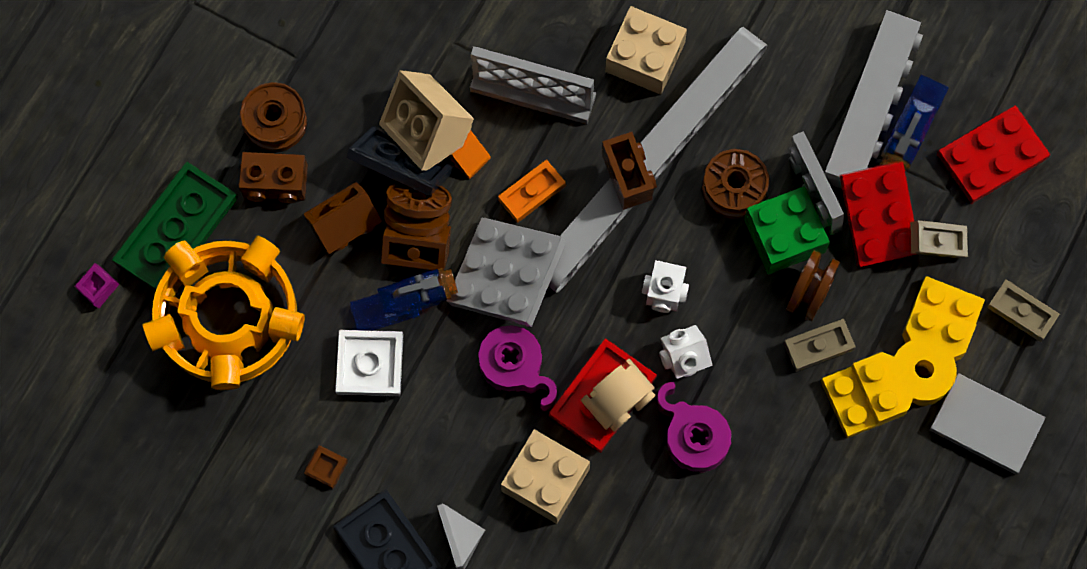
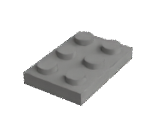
M804 131L793 135L792 147L789 148L791 155L789 157L790 165L795 174L801 173L804 182L802 187H806L811 200H814L817 208L816 212L823 227H827L830 235L842 231L844 213Z

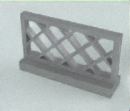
M473 46L471 52L473 80L470 92L588 124L596 98V92H593L594 79Z

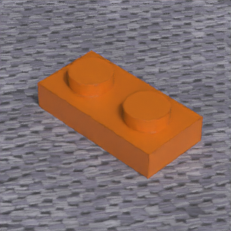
M546 159L498 196V200L518 223L566 187V182Z

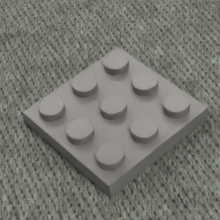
M482 217L447 298V302L454 307L532 327L565 247L566 240L562 236Z

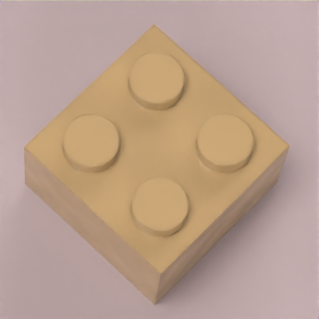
M630 6L606 57L605 72L661 95L685 44L687 29Z
M534 429L502 481L501 490L503 493L557 524L588 473L590 461Z

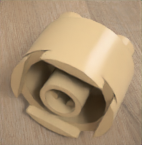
M629 358L623 366L617 367L593 388L594 391L590 393L592 399L586 394L580 401L605 430L610 427L615 432L631 417L628 411L633 407L637 411L641 410L656 396L652 392L655 387Z

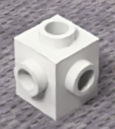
M655 260L652 276L646 275L642 293L647 294L646 305H651L653 310L662 313H669L670 310L677 311L678 303H685L689 284L683 283L686 267Z
M696 325L686 329L675 330L670 335L661 338L664 349L659 352L661 361L665 369L671 368L677 379L683 376L694 375L699 370L713 366L706 339Z

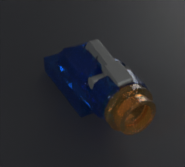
M920 76L880 157L882 159L880 165L902 161L905 171H909L949 87L926 76Z
M441 268L377 289L378 294L350 302L357 330L373 331L420 316L418 311L451 299V295L457 294L458 290L451 269L443 271Z

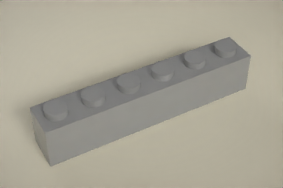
M886 10L825 171V176L830 185L842 189L839 174L866 169L871 158L877 160L883 144L882 141L878 140L881 131L887 132L893 115L889 114L888 110L891 104H898L903 88L898 86L900 78L907 79L913 61L908 60L911 50L917 52L923 37L922 34L918 33L921 22Z

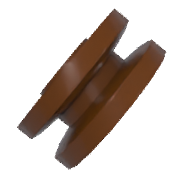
M276 82L261 84L249 91L242 101L240 116L245 135L253 145L261 150L269 152L288 150L296 145L305 134L307 117L303 100L296 90L288 85ZM271 114L281 115L276 121L267 120Z
M730 149L720 152L711 159L705 169L702 193L706 204L713 212L723 218H744L747 207L765 200L769 185L767 168L758 156L747 150ZM730 180H737L743 186L741 188H733L728 182Z
M400 182L390 185L386 191L387 206L384 209V219L386 224L392 229L413 236H431L447 229L450 220L448 211L452 204V197L450 192L444 187L440 186L430 197Z
M815 250L804 266L786 308L787 311L794 313L801 302L808 304L805 319L811 322L818 309L822 306L840 264L839 261L832 259L824 270L818 268L821 253Z

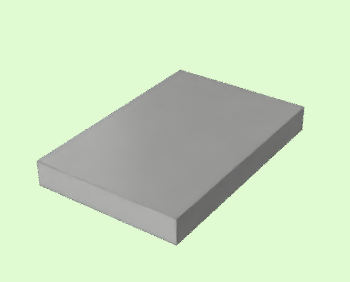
M958 373L930 431L1017 475L1046 417Z

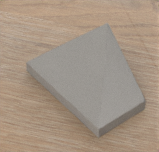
M444 504L438 505V511L456 568L465 569L485 529Z

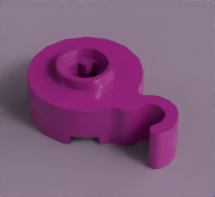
M514 325L502 326L490 332L482 341L478 353L480 370L486 382L500 391L516 390V392L526 391L532 394L539 389H544L548 391L549 395L541 400V410L547 411L551 409L556 403L557 389L551 379L539 376L542 354L540 344L535 336L525 328ZM514 353L517 355L516 361L518 362L515 364L507 362L505 364L503 362L505 360L504 355Z
M674 382L664 384L657 395V407L663 415L673 418L667 431L666 443L671 459L680 468L705 473L715 469L725 460L731 445V430L727 420L717 410L708 406H691L682 401L677 404H669L665 397L674 393L676 385ZM693 433L704 434L706 436L704 439L706 444L701 445L699 442L693 444L691 442L694 436Z

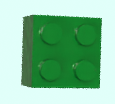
M805 186L747 207L744 221L767 274L808 260L814 250L821 254L826 253L830 241Z

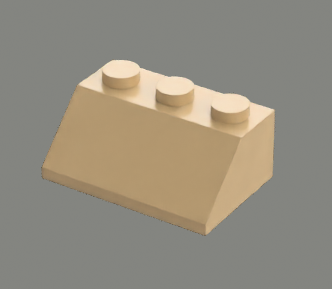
M400 70L379 125L421 170L427 171L463 147L474 118L430 74Z

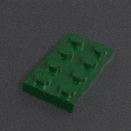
M186 162L112 261L156 291L160 280L170 267L164 260L165 253L173 245L184 240L187 241L192 249L204 245L237 201V194L189 162Z

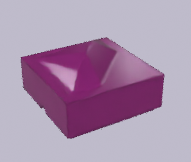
M94 263L74 287L94 306L100 308L119 286V283L101 266Z

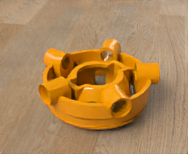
M256 236L251 245L236 241H216L192 249L185 240L173 245L164 255V260L170 267L163 275L155 292L152 308L153 321L142 324L152 351L163 348L172 361L182 370L192 376L211 382V388L216 390L237 389L240 387V382L253 379L269 370L283 356L291 340H299L305 321V314L297 312V303L292 285L282 267L275 260L280 250L260 236ZM228 261V271L208 275L197 282L194 287L191 286L209 272L206 266ZM237 261L242 262L246 270L267 283L274 277L285 293L288 310L278 307L274 308L259 282L250 276L236 272ZM183 284L185 288L180 299H178L175 295ZM219 285L221 289L235 287L243 290L250 300V306L260 311L261 316L257 326L244 324L242 328L232 334L216 335L207 331L200 324L198 314L195 311H197L198 304H201L207 297L205 292ZM171 306L178 308L177 313L182 319L183 330L186 335H189L193 348L201 354L196 367L187 362L177 352L185 349L177 324L169 314ZM269 337L273 343H277L265 357L244 368L241 352L244 349L254 346L258 352L266 344ZM210 359L211 371H205L204 369Z

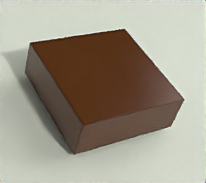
M319 445L304 474L334 489L348 463V459Z

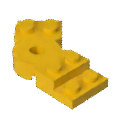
M925 276L902 333L905 344L897 351L894 357L881 352L855 362L851 367L821 379L823 388L846 439L904 416L909 410L911 403L919 406L931 405L940 401L948 393L956 379L957 369L955 361L960 360L967 351L985 299ZM923 366L927 368L930 377H919L915 372V367Z

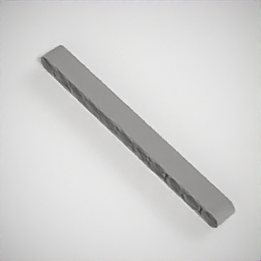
M741 27L641 142L646 156V160H644L647 171H652L655 180L758 62L767 49V44L746 28ZM611 178L561 234L566 240V244L548 286L556 293L568 283L631 209H622Z

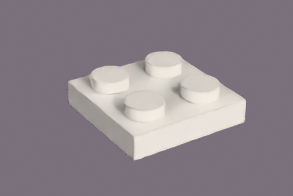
M339 330L336 394L400 396L403 332Z

